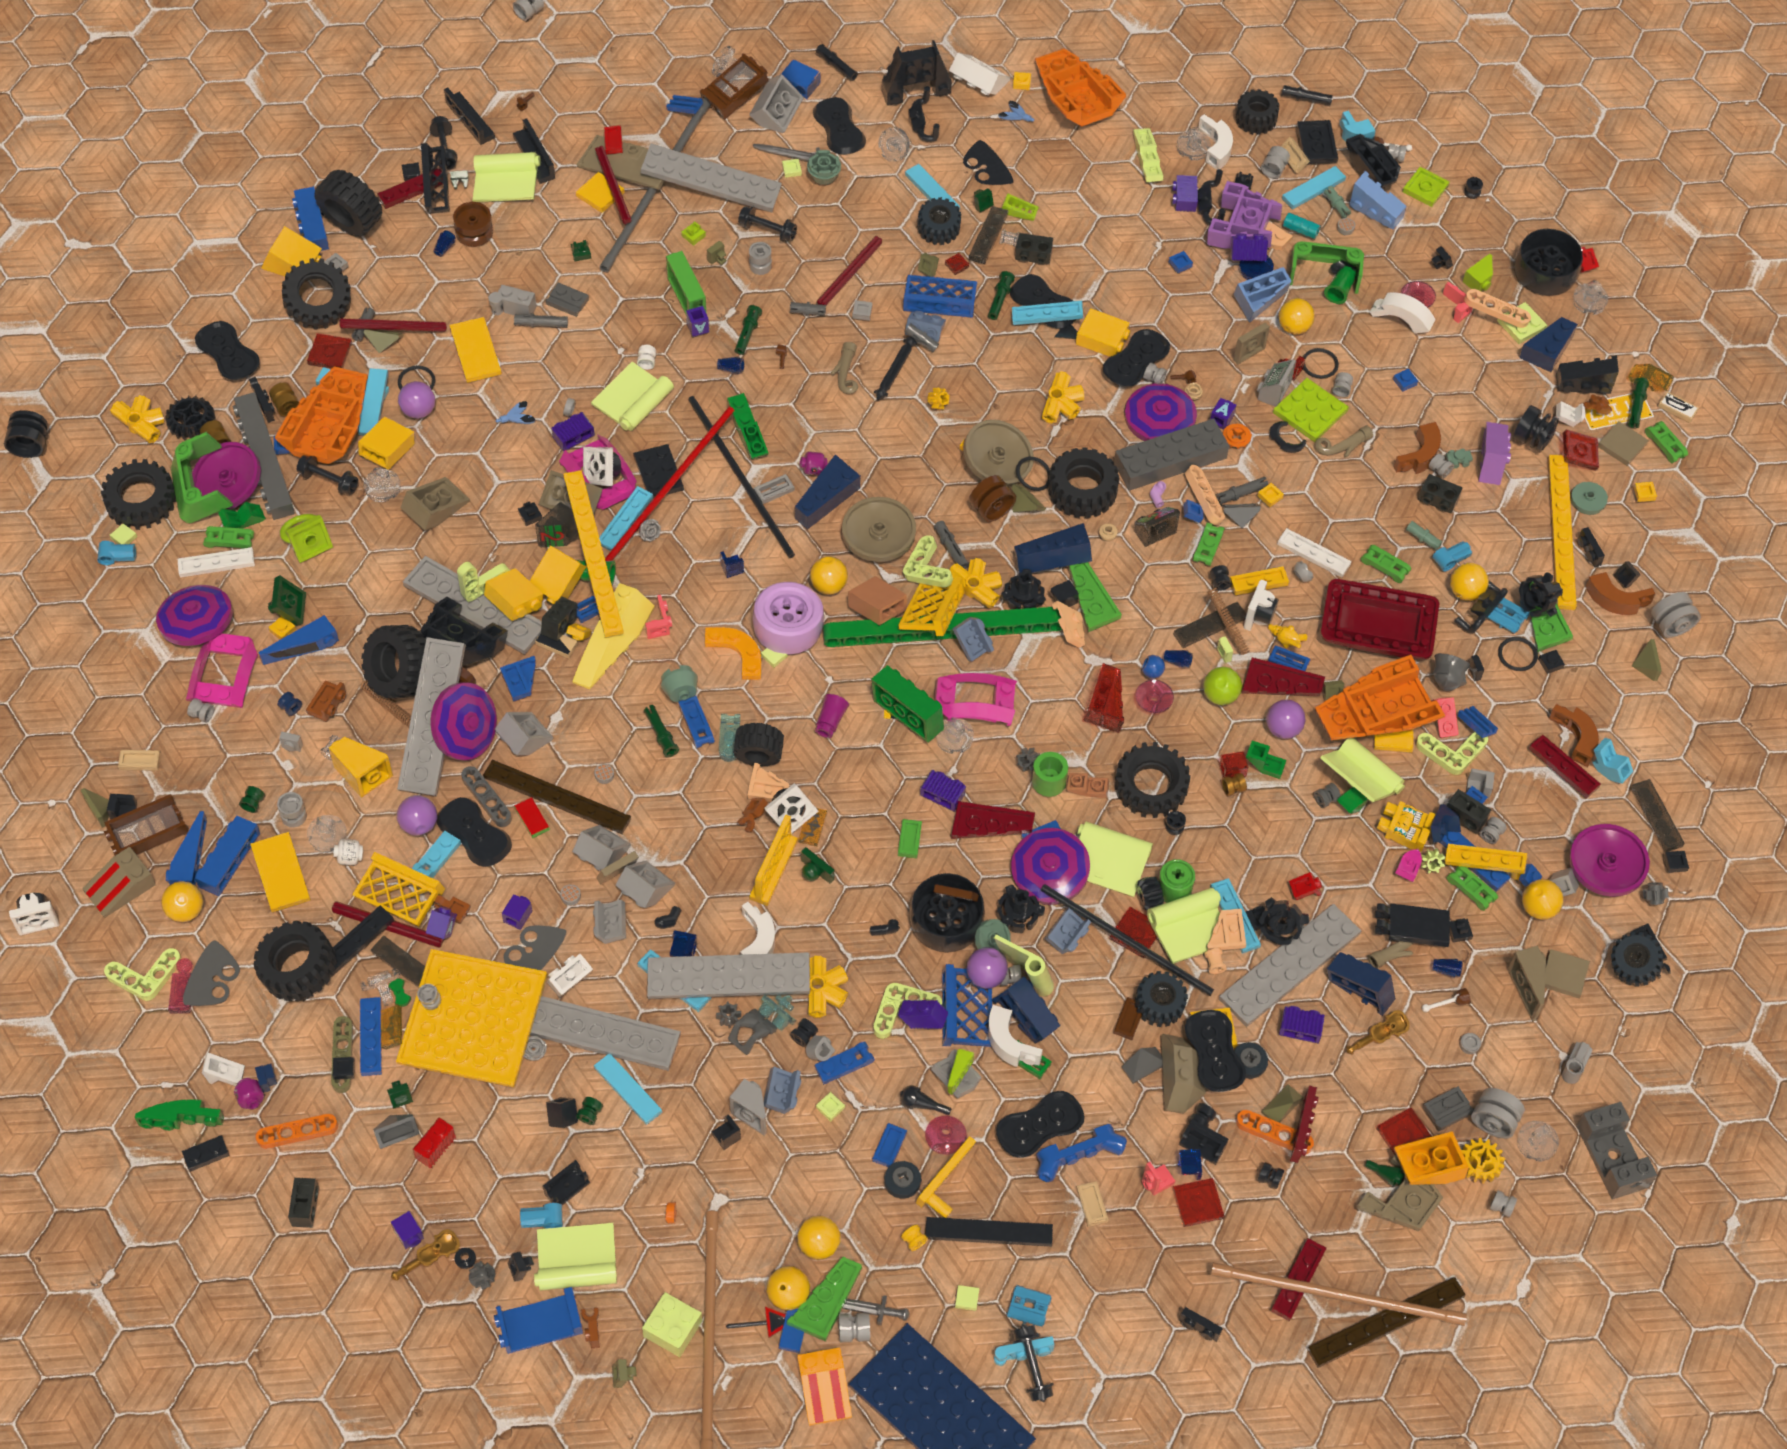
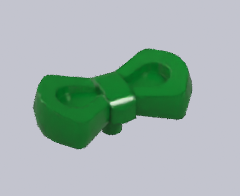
M397 978L390 982L388 988L394 992L396 997L395 1005L405 1007L410 1003L411 997L405 994L403 989L405 981Z

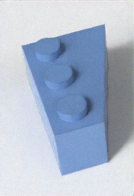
M1365 171L1354 184L1349 206L1394 230L1404 218L1406 205L1391 192L1389 194L1380 187L1381 184L1372 181L1368 177L1369 174Z
M1284 267L1237 284L1233 295L1249 323L1288 291L1291 279Z

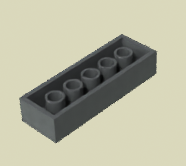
M1211 419L1116 450L1114 465L1117 466L1118 472L1128 491L1185 473L1191 465L1203 467L1227 459L1229 444L1216 421Z

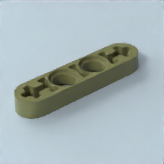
M347 1016L338 1017L333 1024L331 1083L333 1089L338 1093H345L351 1087V1079H344L342 1086H339L340 1079L333 1080L332 1077L333 1058L352 1057L353 1024ZM342 1023H346L347 1025L345 1026V1035L342 1034L340 1028L342 1026ZM341 1041L348 1042V1046L345 1049L337 1048V1044Z

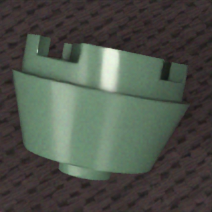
M819 150L809 158L807 169L816 183L827 185L832 183L841 170V162L839 157L831 154L829 150Z
M680 665V669L673 671L668 669L662 674L661 688L672 701L678 702L696 695L698 676L693 672L692 667Z

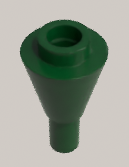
M1371 1160L1366 1162V1168L1377 1172L1380 1177L1393 1187L1396 1184H1401L1404 1178L1402 1168L1383 1164L1379 1165Z

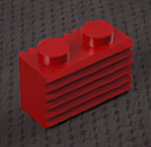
M438 1118L412 1149L415 1158L428 1168H432V1165L438 1162L443 1152H446L445 1149H448V1146H451L453 1140L456 1139L453 1126Z

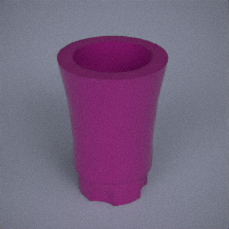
M826 694L824 696L823 706L815 728V732L819 736L832 738L849 707L848 701L835 694Z

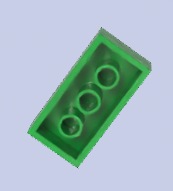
M887 665L871 678L874 702L927 743L944 730L943 707L940 702L934 701L924 690L918 689L911 680L901 676L898 670L892 669Z

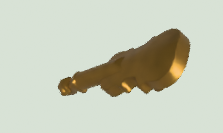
M1395 1010L1389 1015H1385L1383 1023L1379 1022L1377 1025L1371 1026L1369 1035L1358 1040L1352 1046L1348 1045L1346 1052L1353 1055L1355 1050H1359L1371 1042L1381 1044L1389 1040L1391 1035L1400 1037V1034L1407 1032L1410 1028L1406 1015L1400 1010Z
M449 1229L434 1235V1242L431 1244L427 1243L417 1250L416 1259L402 1266L398 1271L392 1272V1280L398 1281L400 1276L408 1274L420 1265L429 1267L434 1262H437L441 1256L449 1258L450 1255L455 1254L460 1248L458 1237Z

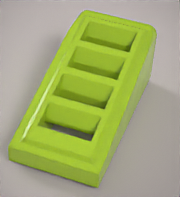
M1007 193L1000 213L1034 221L1039 207Z
M962 1049L957 1051L948 1082V1094L953 1095L974 1062L973 1052Z

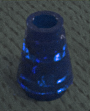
M448 230L441 232L433 250L434 254L442 257L455 243V235Z
M739 356L722 358L717 361L718 369L735 374L743 373L745 362Z
M1166 650L1164 653V661L1181 668H1190L1192 664L1193 653H1190L1188 650Z
M1458 958L1434 959L1433 971L1453 978L1456 976L1461 977L1463 961H1458Z

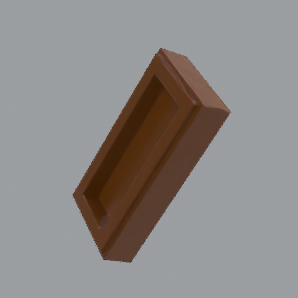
M935 885L934 889L935 893L976 902L979 896L978 893L942 885Z
M1127 997L1113 1034L1133 1040L1142 1017V1012L1140 1014L1139 1012L1137 1013L1138 1007L1135 1008L1136 1000Z

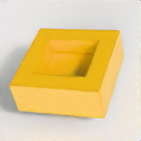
M1015 72L1013 89L1030 90L1031 73Z
M1653 482L1634 484L1633 488L1637 502L1656 500L1657 495Z
M1270 483L1260 490L1257 496L1268 507H1271L1283 499L1284 494L1274 484Z
M282 616L268 627L269 632L280 640L296 630L295 625Z
M575 623L568 626L566 633L572 635L573 639L582 641L591 636L592 630Z

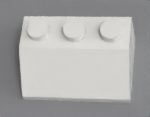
M957 53L949 70L954 73L953 77L959 80L965 79L969 86L981 88L980 92L988 96L990 94L996 95L1011 79V77L977 58L963 53Z

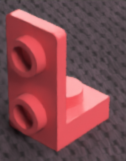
M1447 282L1443 295L1457 304L1454 309L1455 315L1453 320L1460 323L1472 312L1473 308L1465 303L1466 294L1458 289L1457 286Z
M657 595L662 620H652L645 623L648 639L670 635L669 627H672L671 617L666 615L668 606L666 600H662L661 595Z
M1454 697L1431 699V702L1437 700L1445 714L1444 718L1437 720L1439 737L1457 736L1459 733Z
M1151 1162L1146 1163L1142 1183L1147 1191H1151L1153 1196L1175 1184L1174 1178L1165 1165L1155 1169Z

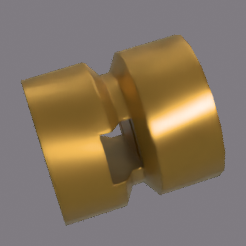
M281 382L270 389L269 396L281 416L286 417L292 408H296L299 405V400L289 383Z
M209 421L200 428V434L207 432L220 444L231 442L220 421Z

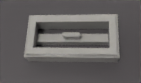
M785 474L755 487L754 491L761 502L765 504L795 491V487Z

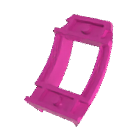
M597 434L598 440L584 447H613V452L621 460V473L625 480L602 490L597 508L605 509L630 497L636 489L637 481L617 449L607 438ZM583 447L571 453L564 450L559 462L561 466L565 467L567 473L579 471L583 467ZM582 471L584 481L589 483L588 479Z
M221 633L214 639L206 642L201 647L195 661L186 701H192L194 698L202 700L203 703L243 708V700L256 658L258 659L253 640L250 637ZM210 652L242 656L234 686L201 682L203 670Z
M960 673L938 677L936 679L934 701L937 700L942 705L943 714L947 717V721L971 718L995 723L996 721L1007 723L1006 726H1011L1015 714L1013 709L1017 681L984 673ZM980 682L995 685L993 704L979 702L954 703L956 683Z

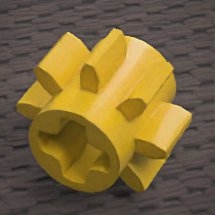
M933 388V392L928 393V402L932 405V409H944V405L949 404V395L945 392V388Z

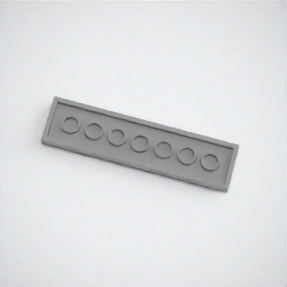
M652 143L641 167L642 174L744 205L754 206L771 213L782 183Z
M424 556L403 581V586L435 604L446 596L462 604L460 618L481 630L492 622L508 630L505 644L523 654L529 651L537 637L541 634L542 621L530 614L511 621L484 594L468 602L461 595L457 573L427 556Z
M434 638L426 639L398 790L437 796L445 754L440 751L433 739L430 725L431 712L440 693L448 686L459 683L466 647L464 643Z
M1332 904L1303 928L1297 940L1293 939L1291 944L1279 947L1219 996V1000L1227 1008H1230V1011L1248 1027L1361 934V930L1337 906Z
M809 952L648 958V999L810 994Z
M541 996L530 1035L605 1055L611 1054L616 1058L669 1071L681 1032Z

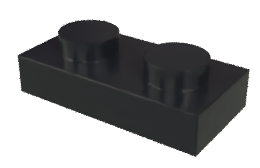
M1589 527L1583 528L1578 537V543L1580 547H1583L1588 561L1592 563L1594 568L1602 565L1605 554Z
M222 1135L182 1151L189 1172L230 1156Z
M1187 1307L1183 1309L1179 1319L1184 1327L1189 1330L1194 1329L1198 1331L1203 1338L1209 1341L1214 1340L1217 1342L1223 1330L1221 1326Z

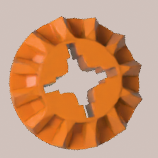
M1242 424L1228 425L1223 431V435L1230 448L1233 446L1237 447V449L1240 447L1245 448L1252 438L1251 431Z

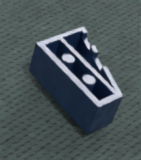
M1339 952L1327 968L1329 981L1350 995L1354 992L1363 998L1362 1003L1365 1005L1370 1003L1378 1008L1377 1013L1382 1016L1396 999L1392 976L1387 971L1379 970L1367 962L1359 961L1352 955Z

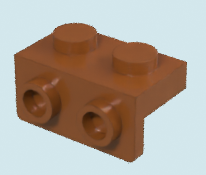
M325 680L306 708V713L327 722L330 716L335 714L340 701L342 702L346 697L344 683L339 682L336 685Z

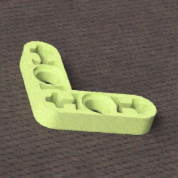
M927 535L919 540L903 568V573L907 581L948 587L953 581L951 571L927 565L937 548L933 536ZM924 556L922 560L916 561L918 557ZM932 573L930 577H924L925 574Z
M470 562L463 563L457 570L461 595L468 602L475 600L484 594L485 582L510 571V569L502 563L478 577L476 568Z
M1474 732L1454 752L1432 735L1422 733L1417 738L1416 747L1449 773L1459 775L1484 750L1488 742V736L1481 738ZM1481 739L1482 742L1479 741V742L1476 744V747H1475V746H1474L1475 741ZM1465 749L1470 750L1473 755L1466 756L1462 751ZM1436 751H1443L1446 756L1439 757L1436 755Z
M170 948L165 950L145 976L118 962L108 963L104 968V973L110 982L142 1000L149 1001L156 997L179 967L181 956L176 949ZM175 957V960L168 961L167 958ZM112 970H113V971L118 970V973H119L120 975H122L121 978H120V976H119L118 974H116V973H113V974L111 975V972H110V971H112ZM157 971H164L165 974L162 978L157 979L154 977ZM128 978H136V982L134 984H125V981ZM140 985H142V987L145 988V989H149V988H150L151 991H150V992L146 991V992L144 993V991H143V989L140 987Z
M899 983L889 984L885 990L874 1022V1034L882 1039L890 1036L903 1002L902 996L904 992H906L905 1000H908L910 995H917L919 1000H923V998H926V1000H938L942 1004L941 997L937 994ZM894 990L898 991V994L891 996ZM885 1007H892L894 1013L887 1015L883 1012V1009ZM883 1020H885L886 1029H884L882 1032L880 1031V1027H882Z

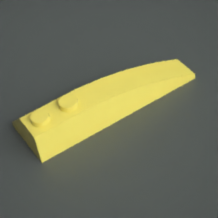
M621 583L617 586L614 596L624 634L605 637L601 620H599L572 681L574 684L591 689L605 674V670L617 661L619 655L629 648L633 640L640 636L655 605L635 588Z

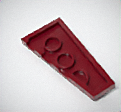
M1252 657L1242 693L1320 696L1325 676Z
M958 801L951 838L1032 833L1035 812Z

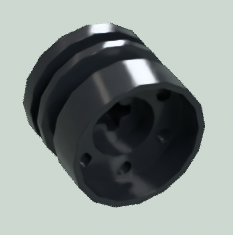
M1530 405L1522 416L1513 439L1524 444L1529 438H1532L1530 447L1534 448L1538 443L1537 451L1542 452L1555 435L1559 418L1553 417L1549 422L1551 414L1547 413L1541 419L1542 410Z
M28 410L13 412L8 421L4 440L5 449L23 458L38 457L42 454L48 428L47 420L42 415Z

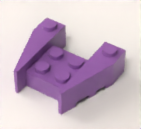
M1227 181L1222 193L1221 207L1234 210L1230 222L1212 219L1208 230L1207 245L1231 248L1232 236L1244 233L1247 236L1264 234V237L1268 239V247H1271L1272 231H1268L1266 228L1270 218L1281 220L1282 204L1262 197V194L1257 191L1255 193L1250 191L1249 187L1243 184Z

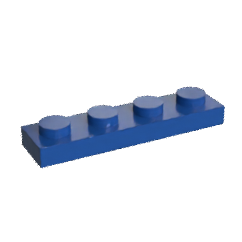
M1447 832V835H1444L1441 844L1446 849L1448 844L1476 847L1460 832ZM1468 867L1495 892L1510 880V876L1503 871Z
M381 997L360 999L361 1076L382 1075Z

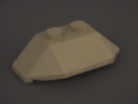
M1162 1034L1165 1111L1184 1114L1206 1094V1087L1203 1086L1198 1077V1053L1182 1037Z

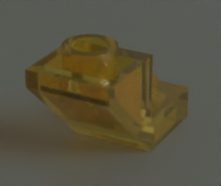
M1635 364L1628 376L1630 382H1634L1636 378H1646L1650 383L1649 388L1651 391H1667L1674 379L1673 375L1652 364Z

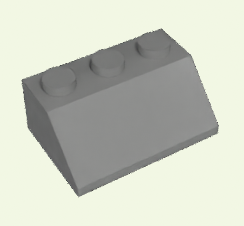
M780 74L769 79L749 115L761 127L784 133L804 97Z

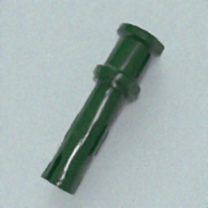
M1002 271L1000 273V281L996 284V294L988 313V318L991 320H997L1004 299L1011 291V283L1015 280V276L1011 272Z
M749 305L747 308L748 313L742 321L744 326L735 347V353L739 355L745 353L753 329L758 326V319L763 313L762 309L758 306Z
M1636 378L1633 382L1634 391L1631 393L1633 402L1628 422L1630 428H1634V426L1639 428L1643 403L1647 399L1646 391L1650 385L1646 378Z
M649 705L652 713H650L648 707L644 709V713L657 735L656 740L662 746L663 754L665 757H672L680 749L674 743L671 732L667 731L656 707Z

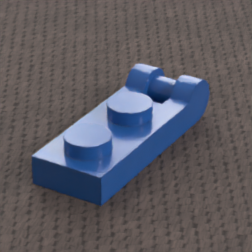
M697 696L678 701L695 747H702V744L715 743ZM703 732L705 733V736L699 737L698 735Z
M865 1041L861 1042L849 1050L815 1064V1070L823 1085L873 1063L875 1058L872 1053H869L867 1043ZM861 1054L862 1058L857 1060L856 1056Z

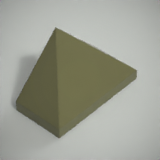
M364 329V334L379 353L401 339L404 334L379 329Z
M1012 485V491L1017 496L1013 512L1046 510V507L1023 485Z
M1651 639L1632 664V667L1653 681H1657L1662 672L1655 639Z
M85 788L81 789L84 800L102 828L105 827L104 822L108 821L109 818L106 811L109 800Z
M1288 1084L1261 1113L1267 1118L1280 1123L1304 1097Z

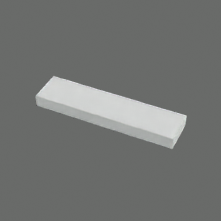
M1287 528L1277 545L1341 578L1352 562Z
M252 547L177 559L180 578L255 566Z

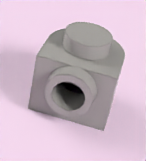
M814 1035L806 1047L807 1056L812 1060L818 1061L828 1060L836 1051L832 1047L831 1041L823 1035Z

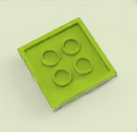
M1306 378L1274 408L1273 414L1288 422L1290 426L1313 442H1316L1348 411L1349 406Z

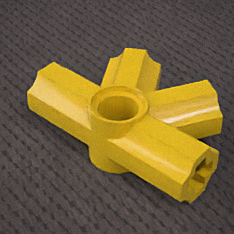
M1060 371L1055 374L1042 414V419L1046 423L1052 424L1057 422L1060 412L1069 420H1073L1081 411V407L1075 402L1084 400L1083 387L1081 385L1068 387L1071 376L1066 372Z
M141 395L135 397L131 408L123 401H116L110 410L112 415L128 426L131 433L138 434L149 444L156 442L161 434L160 430L154 425L165 423L160 407L149 410L151 400Z
M978 558L970 560L968 571L958 563L950 567L953 579L954 577H962L966 596L977 599L989 609L996 605L1000 595L994 592L993 589L1002 587L999 572L995 571L984 574L986 562Z
M822 956L810 958L808 1014L813 1018L826 1016V1002L840 1009L848 996L847 991L838 987L848 982L845 970L838 965L826 972V958ZM815 985H820V986H822V987L819 988V989H816V988H814L813 986H815Z

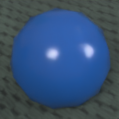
M1158 655L1147 656L1142 666L1143 674L1148 678H1159L1165 671L1163 659Z

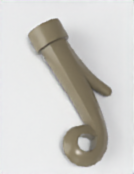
M852 342L843 343L841 358L831 372L832 375H835L839 371L838 385L840 390L846 394H852L858 389L857 382L853 380L846 381L853 356H855L857 349L856 344Z
M1366 425L1332 447L1327 438L1321 437L1316 440L1315 447L1318 452L1325 455L1336 454L1346 450L1344 457L1347 458L1359 444L1372 439L1373 432ZM1321 443H1325V444H1326V448L1323 447V446L1321 445Z
M1399 941L1381 951L1373 952L1368 956V961L1373 967L1378 969L1390 960L1413 955L1412 951L1404 950L1413 943Z

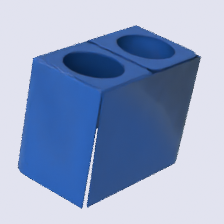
M792 60L781 73L806 99L810 97L821 83L819 71L796 60Z

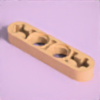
M1471 289L1465 296L1464 301L1468 306L1514 326L1525 328L1531 320V315L1526 310L1479 290ZM1490 302L1494 307L1489 308L1485 303ZM1502 309H1507L1510 312V314H1504L1502 312Z
M1191 465L1185 472V476L1208 521L1213 525H1219L1225 519V513L1202 469L1196 465Z

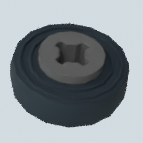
M1246 1042L1235 1048V1053L1246 1068L1245 1078H1258L1265 1072L1268 1066V1056L1260 1045Z
M897 1161L891 1164L884 1176L887 1191L892 1196L900 1199L914 1196L920 1189L922 1182L921 1173L918 1168L907 1161Z

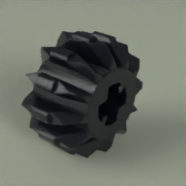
M1145 877L1138 880L1137 893L1145 910L1164 903L1162 888L1156 877Z

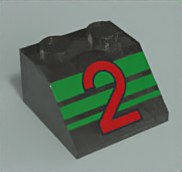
M561 501L535 524L537 542L541 548L568 546L579 536L572 509Z
M1165 507L1157 509L1147 516H1141L1135 521L1134 532L1145 547L1176 534L1180 511L1175 508Z

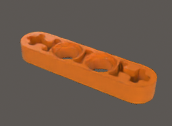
M1250 1110L1239 1112L1236 1119L1239 1129L1292 1151V1142L1294 1136H1296V1129ZM1245 1117L1249 1118V1122H1247V1124L1243 1123V1119ZM1255 1120L1258 1121L1256 1128H1253ZM1267 1124L1270 1126L1271 1131L1264 1133L1260 1130L1259 1126ZM1287 1132L1290 1135V1139L1287 1141L1280 1139L1279 1133ZM1311 1136L1309 1140H1305L1308 1144L1306 1155L1312 1151L1314 1146V1140Z
M323 1114L261 1128L256 1133V1140L261 1148H273L334 1134L338 1129V1123L334 1115ZM326 1121H330L331 1123L329 1128H326L325 1126ZM315 1123H319L320 1130L317 1131ZM305 1125L313 1126V1130L310 1133L302 1132V1128ZM285 1129L292 1130V1135L288 1138L281 1136L282 1131ZM274 1132H277V1133H276L277 1136H278V1139H277V1140L275 1139V1134H274ZM268 1134V1141L264 1142V1135Z

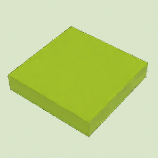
M1419 167L1404 186L1403 193L1433 207L1449 186L1450 181Z

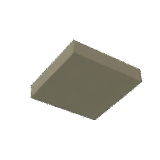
M1266 322L1238 338L1234 361L1238 365L1265 349L1270 328Z
M1618 421L1599 442L1597 447L1628 466L1644 449L1649 440Z
M636 851L600 870L597 876L600 885L622 873L626 866L635 864L639 858Z
M1551 949L1546 963L1545 988L1580 999L1590 961Z

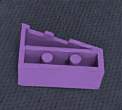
M1486 422L1481 451L1483 459L1480 463L1481 472L1478 482L1495 485L1501 484L1505 464H1509L1511 453H1509L1511 433L1508 432V425Z

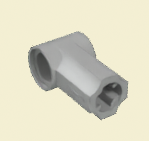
M1576 1042L1562 1071V1078L1565 1082L1575 1084L1580 1080L1593 1051L1589 1044Z

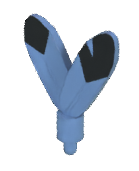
M1009 101V107L1013 112H1002L998 115L999 118L1004 120L1023 119L1028 122H1034L1035 120L1031 115L1026 114L1015 101Z
M522 401L516 404L507 415L500 416L495 421L496 423L511 421L531 424L535 422V418L531 415L521 414L527 408V402Z

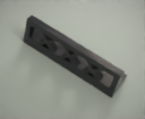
M448 87L445 88L446 104L478 143L483 145L495 139V133L460 92L453 94Z
M523 119V129L513 133L515 142L522 153L536 152L537 156H540L541 164L538 166L536 178L539 184L555 179L553 162L528 119Z
M422 143L421 157L425 208L429 214L450 211L445 146L430 147L428 143ZM441 152V157L438 161L433 159V153ZM439 166L443 172L437 177L434 175V171ZM441 182L444 188L438 193L435 191V186ZM442 198L445 201V206L436 208V202Z

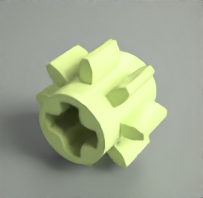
M1437 848L1434 851L1427 849L1425 855H1421L1422 860H1424L1421 866L1422 868L1427 867L1428 873H1431V871L1439 873L1441 866L1445 867L1444 862L1441 861L1445 859V856L1439 854Z

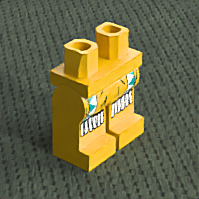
M1400 801L1399 805L1388 802L1383 814L1393 819L1391 821L1381 817L1377 829L1386 833V839H1392L1396 843L1412 850L1419 849L1421 853L1436 814L1421 812L1410 805H1405L1406 803Z

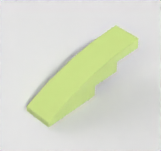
M1150 128L1134 129L1136 149L1146 182L1163 181L1160 159L1156 151L1157 145Z

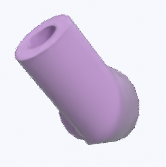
M1163 481L1155 484L1150 491V496L1156 508L1164 505L1161 496L1166 489V484Z

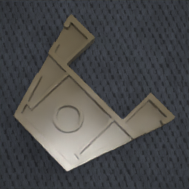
M1395 1154V1156L1392 1158L1390 1162L1396 1165L1397 1167L1402 1168L1399 1159ZM1406 1177L1387 1204L1368 1191L1356 1208L1420 1231L1443 1199V1196L1433 1184L1410 1185Z

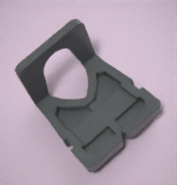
M752 1009L735 1023L728 1040L745 1055H748L756 1040L775 1033L777 1027L768 1019H765V1016L758 1010ZM740 1027H750L753 1029V1035L745 1045L740 1044L737 1039Z

